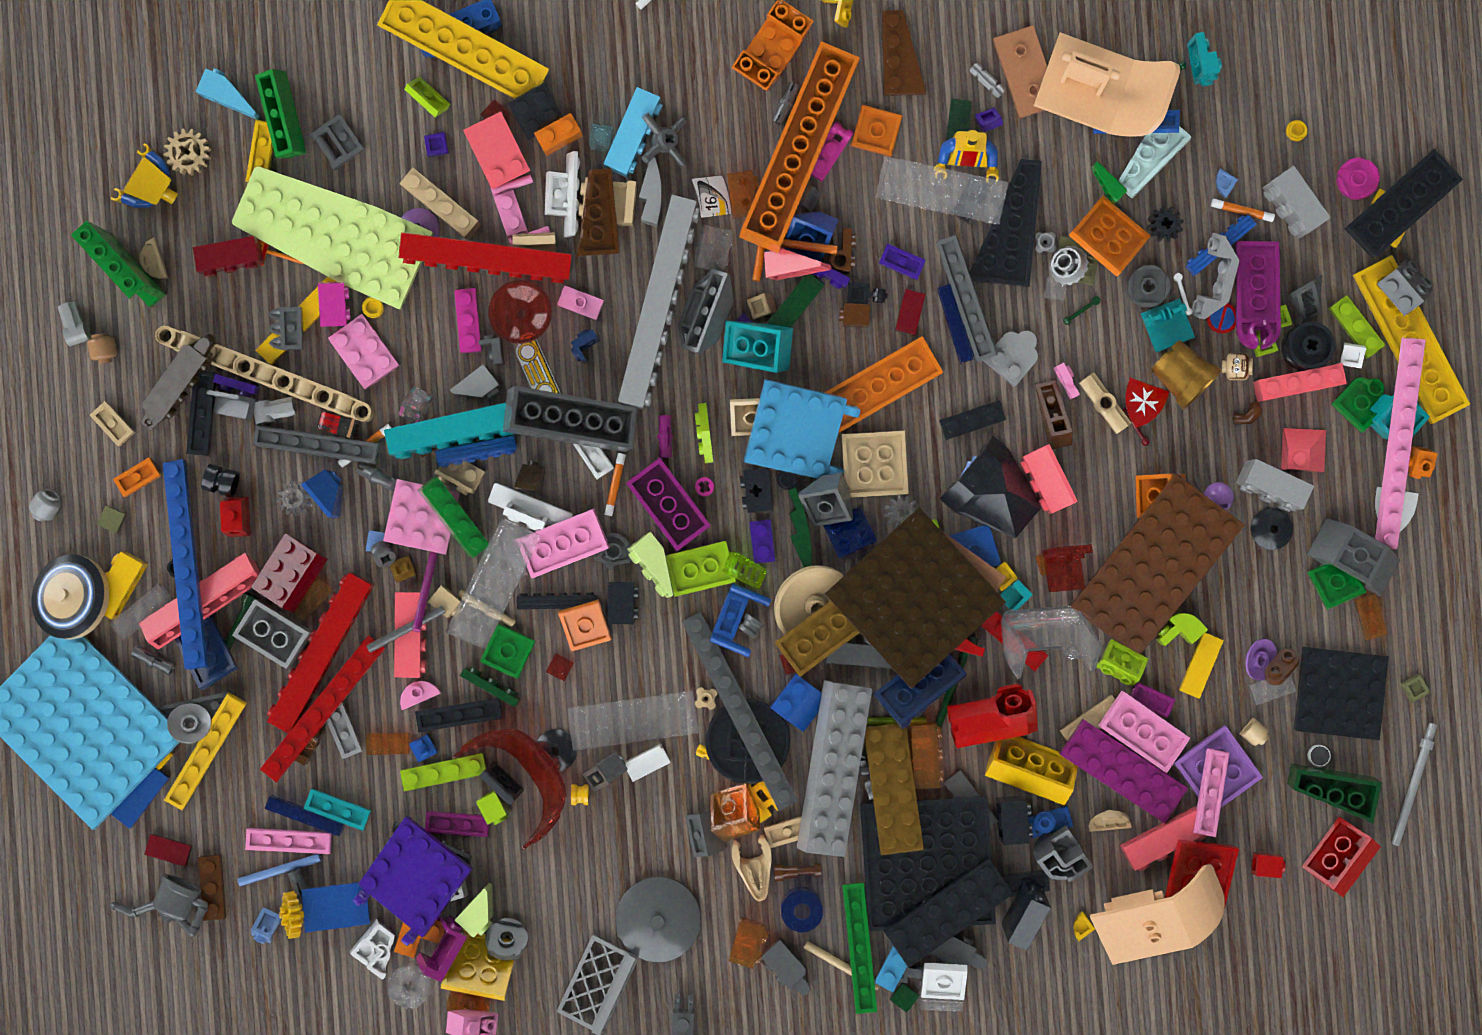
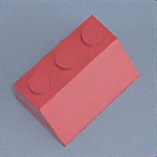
M1050 444L1021 457L1022 462H1020V465L1025 474L1029 473L1032 479L1029 483L1035 493L1038 492L1041 498L1039 503L1044 512L1047 511L1048 514H1051L1078 502Z

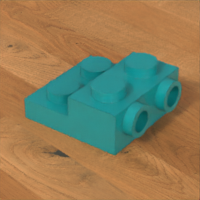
M1204 32L1195 33L1187 43L1194 85L1209 86L1214 84V80L1219 79L1218 74L1222 69V62L1220 57H1217L1216 51L1208 53L1210 44L1208 38H1205Z

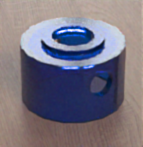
M805 886L795 887L783 896L781 901V917L785 925L793 931L802 933L809 932L820 924L823 917V905L819 895L813 889ZM800 903L807 904L810 908V915L803 920L798 919L794 915V908Z

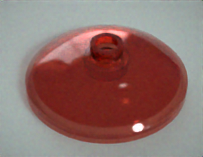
M517 280L504 284L493 294L488 307V317L493 330L502 339L514 344H526L535 341L545 333L551 322L552 308L548 296L539 286L528 281ZM521 310L525 311V316L522 318L518 317V312Z

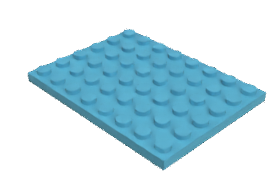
M50 635L0 686V737L92 830H95L180 743L169 734L167 728L168 718L85 636L69 640Z

